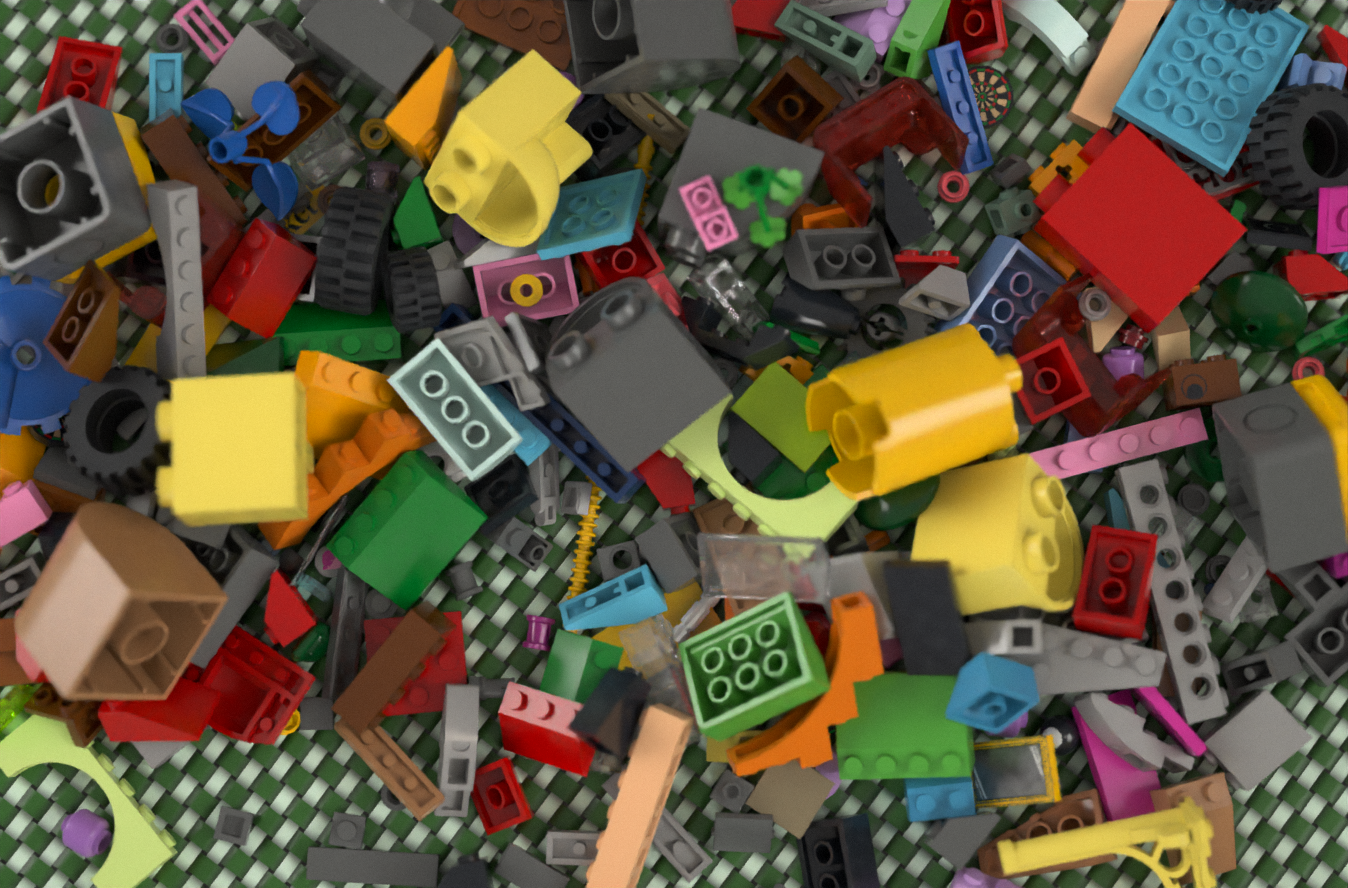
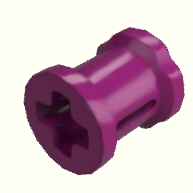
M527 615L526 620L529 621L527 638L522 643V647L550 651L551 646L548 645L551 625L555 624L556 619Z

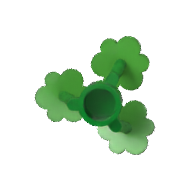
M753 165L744 172H737L734 178L727 177L724 179L722 189L726 192L724 199L727 203H734L737 209L744 210L749 207L750 202L756 201L761 221H754L749 226L753 243H761L763 247L769 248L774 246L777 240H782L785 237V220L782 218L773 219L771 216H767L763 197L772 190L770 198L773 201H780L785 206L793 204L795 196H800L803 193V187L800 185L803 176L799 171L793 170L790 172L787 168L780 169L778 175H776L773 168L766 170L762 166Z

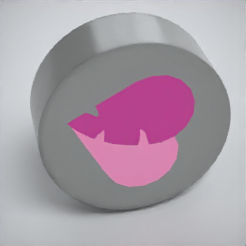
M326 546L322 547L315 556V567L325 577L335 578L337 577L338 569H347Z

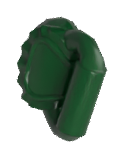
M317 621L314 626L309 628L293 648L291 653L292 661L294 663L302 661L308 663L321 659L328 651L331 626Z

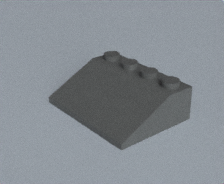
M236 523L230 524L221 550L184 543L229 597L189 661L202 668H205L211 658L217 653L223 641L234 629L238 620L254 601L258 592L280 563L260 542Z

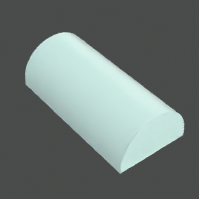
M439 338L435 339L387 380L471 481L479 479L512 453L523 440Z

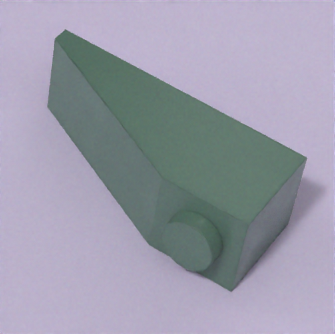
M790 0L774 24L777 30L832 69L861 83L877 58L873 40L794 0Z

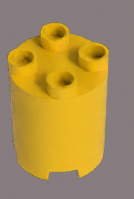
M964 323L836 368L831 373H828L827 378L809 385L806 397L808 429L811 432L827 430L839 463L827 469L826 474L845 496L858 501L873 495H882L1016 445L1019 432L1013 418L1011 393L1020 390L1022 374L1016 360L1011 355L1002 354L995 356L990 347L980 337L977 329L970 323Z

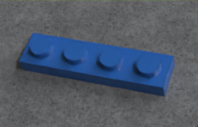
M954 41L927 50L961 174H970L993 165V159L960 42Z

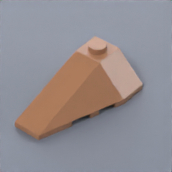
M1097 789L1063 796L1061 801H1056V804L1040 814L1037 812L1029 817L1030 820L1014 830H1008L979 848L977 854L981 872L998 879H1012L1083 868L1118 860L1117 853H1110L1007 875L1003 873L997 842L1010 839L1011 842H1017L1107 823Z

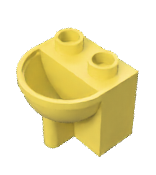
M532 49L459 112L423 181V184L429 188L430 195L436 205L447 213H457L477 232L496 243L509 247H523L533 243L544 233L555 211L559 198L560 184L584 164L593 153L590 144L565 122L582 92Z
M284 373L172 380V401H160L157 408L159 437L162 442L173 441V467H160L158 471L157 487L160 505L163 508L173 507V514L189 527L308 519L307 473L314 472L315 462L313 448L307 442L306 388L295 374Z
M1027 453L941 472L939 487L934 499L926 510L918 516L911 560H950L962 616L1016 605L1055 612L1066 610L1076 602L1084 566V549L1078 522L1065 496L1062 483L1056 476H1048Z

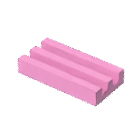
M191 0L173 15L215 66L220 62L219 60L223 58L235 40L202 0ZM196 6L202 10L228 41L225 46L222 45L193 11ZM186 14L193 19L219 50L218 52L213 54L183 17Z

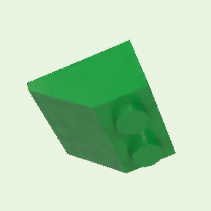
M420 176L415 177L393 218L396 228L390 229L398 250L425 246L428 250L444 242L426 187Z
M557 629L538 691L583 705L610 668L618 669L624 648Z

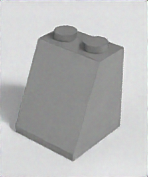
M274 17L246 23L205 83L211 88L222 91L231 101L237 115L247 122L256 114L252 107V97L259 86L276 80L288 85L303 71L310 70L320 57Z
M898 551L858 553L807 563L808 571L831 625V599L862 590L873 604L878 639L898 638L882 569L885 560H900Z
M1255 689L1201 739L1207 746V750L1201 755L1213 767L1218 764L1226 772V782L1236 791L1239 788L1243 791H1250L1308 743L1312 737L1267 689Z

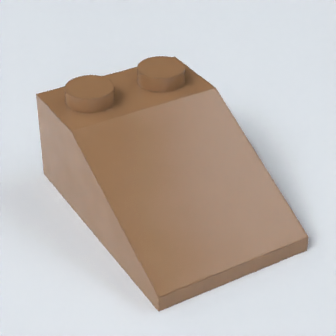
M1224 772L1205 774L1150 791L1155 812L1178 808L1179 803L1184 802L1185 797H1191L1197 807L1201 806L1205 818L1210 820L1213 831V838L1208 839L1211 850V857H1206L1208 868L1212 867L1215 875L1236 869L1233 804ZM1165 848L1170 867L1177 866L1182 859L1181 848ZM1190 868L1183 876L1176 878L1180 885L1192 882Z

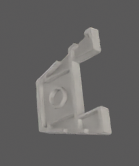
M493 315L447 328L434 334V339L439 338L479 387L509 379L520 411L543 406L551 401L535 375L529 372L525 361Z

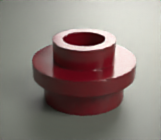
M1127 324L1125 329L1119 328L1117 331L1120 333L1117 341L1142 350L1143 344L1149 341V338L1144 337L1145 331L1130 324Z

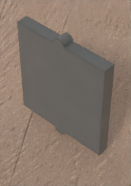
M715 812V826L711 828V835L714 836L713 851L770 853L771 839L775 838V831L772 830L773 815Z

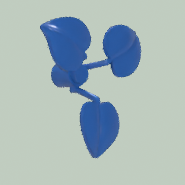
M277 80L269 81L259 86L253 94L252 107L262 118L240 132L233 130L235 124L231 121L234 116L232 103L219 89L207 88L183 100L180 105L186 114L211 139L209 152L212 158L219 163H225L233 159L234 164L240 162L261 164L255 168L252 174L253 189L261 202L273 213L277 221L286 217L294 207L298 196V182L293 170L282 161L272 165L268 158L242 156V154H244L248 145L245 136L265 123L277 135H286L296 128L299 121V109L295 94L290 86Z

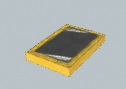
M1052 734L973 743L975 764L971 773L975 809L1061 801Z

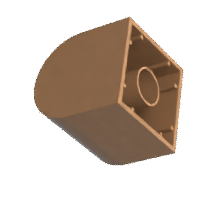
M91 502L80 507L17 613L15 629L21 642L64 698L166 700L229 597L185 544L167 528L133 509L113 503Z

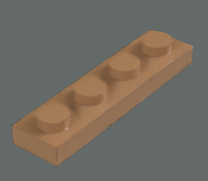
M342 718L334 723V729L419 822L444 803L445 796L380 726L374 731L368 728L360 734Z

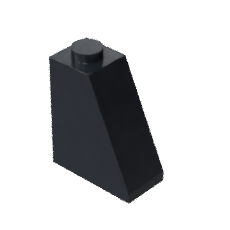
M624 667V670L610 668L572 719L568 729L596 752L624 759L652 686L642 678L643 673L634 668Z

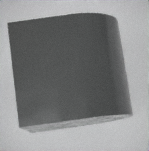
M563 0L577 89L582 92L581 94L640 93L682 89L724 78L735 73L741 67L730 0Z

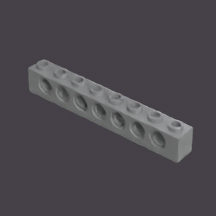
M1158 459L1115 470V475L1130 530L1150 533L1148 524L1152 518L1159 519L1164 527L1163 533L1158 536L1149 602L1162 650L1164 653H1167L1165 661L1180 716L1187 724L1226 715L1225 707L1229 706L1228 697L1223 687L1219 688L1216 675L1220 674V668L1215 655L1211 656L1207 643L1211 642V635L1207 624H1202L1199 611L1203 610L1202 601L1199 593L1193 592L1190 579H1194V572L1191 562L1184 559L1182 548L1185 547V539L1181 528L1176 529L1173 516L1177 515L1174 499L1172 496L1168 497L1164 485L1168 484L1166 469L1164 465H1159ZM1143 487H1149L1154 491L1155 500L1152 504H1145L1140 499V490ZM1161 550L1168 551L1172 556V563L1168 568L1161 567L1157 562V554ZM1171 581L1177 583L1181 589L1180 596L1176 600H1172L1166 595V586ZM1179 613L1186 615L1189 619V627L1184 632L1177 630L1174 625V619ZM1188 645L1195 647L1198 652L1197 660L1192 664L1187 663L1183 658V650ZM1197 677L1202 678L1206 682V691L1201 696L1194 694L1191 688L1193 680Z

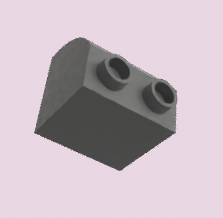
M699 107L658 217V239L665 241L664 246L667 247L665 256L682 265L701 269L705 256L721 261L739 256L761 246V243H753L751 241L752 234L749 230L751 223L761 221L756 201L750 202L749 207L744 210L737 209L734 203H727L724 199L726 192L722 189L724 179L727 177L734 178L737 172H744L753 165L762 166L766 170L773 168L776 175H778L779 170L782 168H787L790 172L793 170L799 171L803 176L802 183L800 184L803 187V193L800 196H795L793 204L785 206L780 201H773L770 198L772 190L763 197L767 216H771L773 219L782 218L787 226L791 222L795 211L809 197L818 177L824 152ZM707 175H710L723 206H725L738 235V238L710 251H707L678 188Z

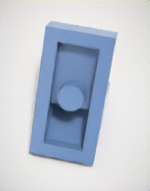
M1301 53L1293 56L1279 80L1277 90L1325 83L1327 86L1332 85L1342 91L1347 67L1340 63L1313 61L1307 54Z

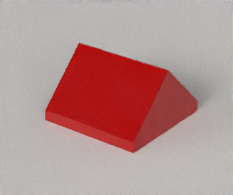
M510 756L475 770L473 791H470L487 836L534 817Z

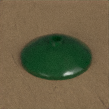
M1241 271L1227 276L1217 285L1210 302L1212 319L1220 332L1233 343L1257 352H1276L1294 345L1303 335L1308 321L1307 307L1300 293L1284 279L1262 271Z
M940 473L882 495H873L858 500L857 508L853 514L859 523L871 530L888 531L902 527L916 519L930 505L939 487Z

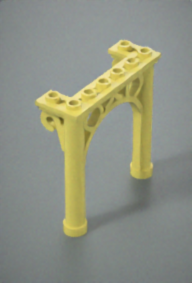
M1185 797L1184 802L1179 803V807L1017 842H1011V839L997 842L1004 875L1102 854L1118 853L1132 856L1147 864L1158 875L1165 888H1184L1176 878L1183 876L1189 868L1193 888L1216 887L1214 871L1212 867L1208 868L1206 857H1211L1208 839L1213 838L1212 826L1209 818H1205L1202 807H1197L1191 797ZM1155 841L1150 853L1133 845ZM1164 848H1181L1182 859L1177 866L1168 868L1159 862Z

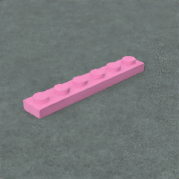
M1200 408L1032 452L1029 455L1048 476H1056L1058 479L1203 441L1208 439Z

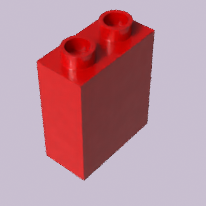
M1130 123L1117 137L1103 126L1077 154L1089 166L1086 171L1073 184L1059 173L1034 199L1033 203L1045 214L1033 229L1098 289L1106 292L1110 300L1148 334L1170 314L1247 229L1134 125Z

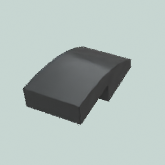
M511 842L493 869L494 872L519 888H565L570 880L567 874L542 862L536 855Z

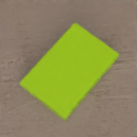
M774 362L767 366L730 410L734 411L756 433L805 474L831 442L827 430L811 432L808 429L806 416L808 389L777 362Z

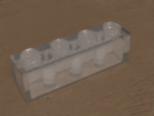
M659 614L618 632L633 668L642 672V678L652 686L647 698L649 704L662 703L695 717L685 747L709 737L699 732L680 650L673 639L674 630L671 623L666 618L664 619L662 614Z

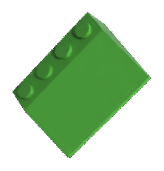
M789 591L678 644L699 732L719 742L831 690L824 661Z
M907 671L884 672L883 674L873 676V678L867 681L853 682L858 717L848 719L842 724H836V750L840 780L971 776L975 764L972 726L946 719V710L959 675H908Z

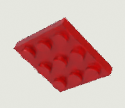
M462 611L443 613L457 626L445 639L446 644L434 657L431 655L424 663L426 668L414 682L410 680L403 689L406 690V693L394 706L389 704L382 713L386 716L443 711L446 683L468 685ZM404 617L364 620L367 663Z

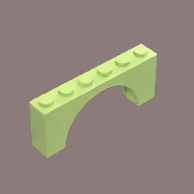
M729 394L659 448L669 458L675 456L684 463L682 467L690 476L695 479L700 477L708 483L707 488L715 497L720 500L726 498L734 505L732 509L739 517L745 521L750 518L759 526L757 528L759 533L771 542L775 539L784 547L782 549L784 554L796 563L800 560L803 564L807 565L855 511L858 505V501L845 496L832 481L814 494L794 500L764 498L741 486L726 469L718 448V433L721 423L729 409L733 406L732 394Z
M32 715L0 742V768L7 777H16L21 772L35 765L54 762L76 767L91 776L101 786L110 801L114 814L115 835L107 860L90 880L97 888H136L178 853L173 847L176 845V841L166 829L159 830L153 822L156 817L149 807L144 803L140 806L133 797L135 791L124 778L119 780L112 770L115 766L104 753L99 755L91 746L95 743L94 740L85 749L74 745L64 722Z

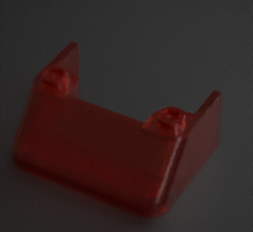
M900 77L817 126L812 143L814 149L824 152L820 167L829 193L862 229L867 225L873 197L861 185L858 176L853 172L855 169L877 157L886 145L892 148L896 144L901 143L909 152L916 155L927 154L936 148L951 166L958 170L962 166L970 139L915 79Z
M188 180V181L186 182V183H188V184H191V185L196 186V185H195L192 181H190V180ZM197 187L198 203L207 210L199 220L200 240L209 247V250L201 257L204 311L210 305L206 300L207 296L248 230ZM106 271V274L120 288L119 300L139 317L162 329L166 311V295L158 288L150 285L142 286L133 293L111 273Z
M1090 273L1059 286L1015 335L1012 341V349L1018 359L1063 337L1092 396L1061 412L1077 432L1086 438H1092L1101 434L1143 403L1172 373L1169 367L1145 379L1138 374L1128 373L1117 381L1081 338L1078 332L1085 325L1086 318L1080 313L1079 301L1076 297L1093 279Z

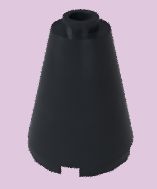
M789 271L787 272L781 283L785 286L781 294H777L769 318L770 323L782 326L796 333L848 340L851 334L855 336L858 334L863 317L859 316L860 310L830 289L812 290L790 278Z

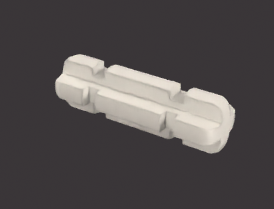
M709 587L702 593L700 601H696L681 618L680 625L676 624L671 630L670 636L677 643L680 644L686 641L690 636V631L694 632L709 614V609L711 607L714 608L721 597L712 588Z

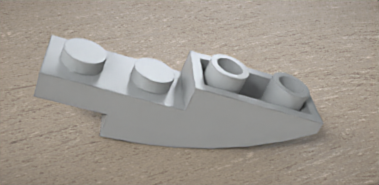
M446 683L436 788L445 796V801L433 811L435 816L467 817L470 791H473L479 721L478 685Z
M1098 691L1074 697L1073 703L1090 729L1110 750L1142 772L1161 768L1171 773L1192 770L1195 758L1184 753L1182 747L1172 743H1164L1157 739L1158 736L1155 733L1143 730L1146 719L1134 714L1135 710L1122 704H1115L1108 700L1107 695Z

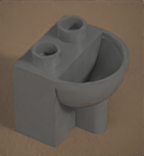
M300 0L297 11L305 16L300 26L315 53L392 110L396 108L446 47H451L465 26L463 21L434 0Z
M629 277L618 280L597 291L581 303L556 330L544 356L545 366L556 395L627 473L732 393L719 365L659 297L651 285L641 277Z

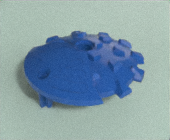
M9 275L0 277V433L20 436L21 426L40 424L43 434L61 429L62 426L58 418L71 411L69 406L72 400L76 401L80 396L78 391L84 385L89 386L92 383V380L67 372L43 344L45 337L68 296L49 288L51 280L32 276V284L12 285ZM26 347L32 350L34 360L31 364L25 365L18 361L16 353L19 348Z

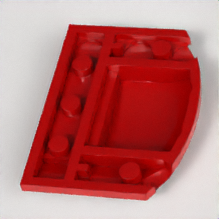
M237 624L205 668L189 662L180 676L181 678L220 691L222 696L208 722L210 727L242 742L264 743L265 745L275 744L316 679L314 675L274 650Z

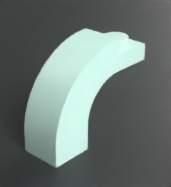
M1001 0L1002 10L1007 18L1025 26L1037 35L1053 52L1068 74L1076 77L1096 56L1097 53L1086 39L1089 35L1057 1Z

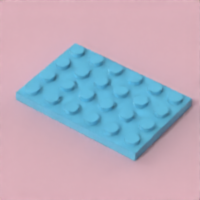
M1176 0L1112 112L1224 177L1245 143L1247 135L1251 132L1249 125L1252 117L1257 116L1255 111L1273 93L1310 26L1279 7L1273 11L1268 10L1264 14H1259L1257 10L1254 14L1247 13L1246 9L1238 10L1234 8L1235 5L1233 3H1227L1225 0Z

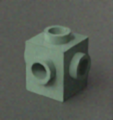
M1017 186L1005 189L999 193L1000 198L984 205L995 235L1011 233L1020 235L1032 230L1031 224L1041 219L1040 208L1033 203L1036 196L1032 193L1031 189L1018 190Z

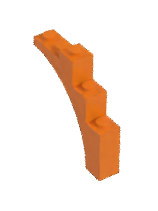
M393 408L369 414L353 440L327 446L315 465L314 472L307 473L308 519L259 522L258 527L273 550L299 544L319 518L352 488L382 467L402 457L405 452L414 451L436 442L437 439L413 411L398 414Z
M862 590L831 599L832 625L829 645L823 659L831 690L793 707L790 712L772 727L751 740L726 749L727 760L737 777L751 775L758 770L774 765H784L794 759L797 760L802 769L816 767L822 762L833 759L827 726L842 724L848 719L858 717L853 682L867 681L873 678V676L884 673L873 604Z

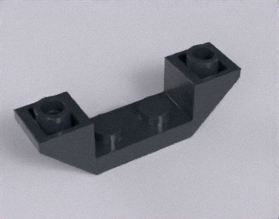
M684 295L681 299L690 333L709 353L757 371L796 353L800 347L790 337L792 333L789 330L776 324L773 328L760 324L751 343L741 338H736L735 342L729 340L725 333L717 330L723 317L713 309L715 306L713 302L701 296H697L695 300Z

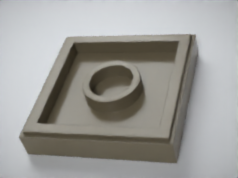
M794 759L784 765H774L766 768L745 804L760 814L773 815L774 823L801 839L835 783L811 767L802 769L797 760Z

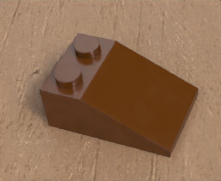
M91 259L86 263L45 337L43 344L67 372L100 383L105 373L110 370L116 355L120 288Z

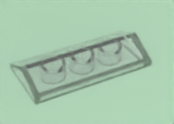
M722 533L697 534L704 597L770 600L789 591L795 601L822 603L828 601L831 561L822 537Z

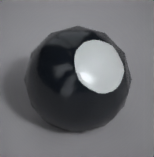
M1055 715L1047 718L1040 726L1039 736L1053 735L1055 756L1067 755L1078 746L1079 731L1077 725L1066 715Z

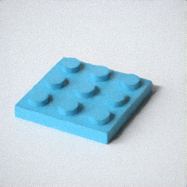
M642 168L560 187L557 206L546 230L540 237L536 250L541 260L562 258L569 254L583 251L589 252L596 248L620 245L631 241L647 180Z

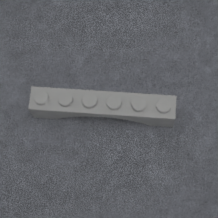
M176 179L147 184L149 216L161 248L166 277L165 319L161 334L156 342L157 373L171 381L207 378L197 186Z

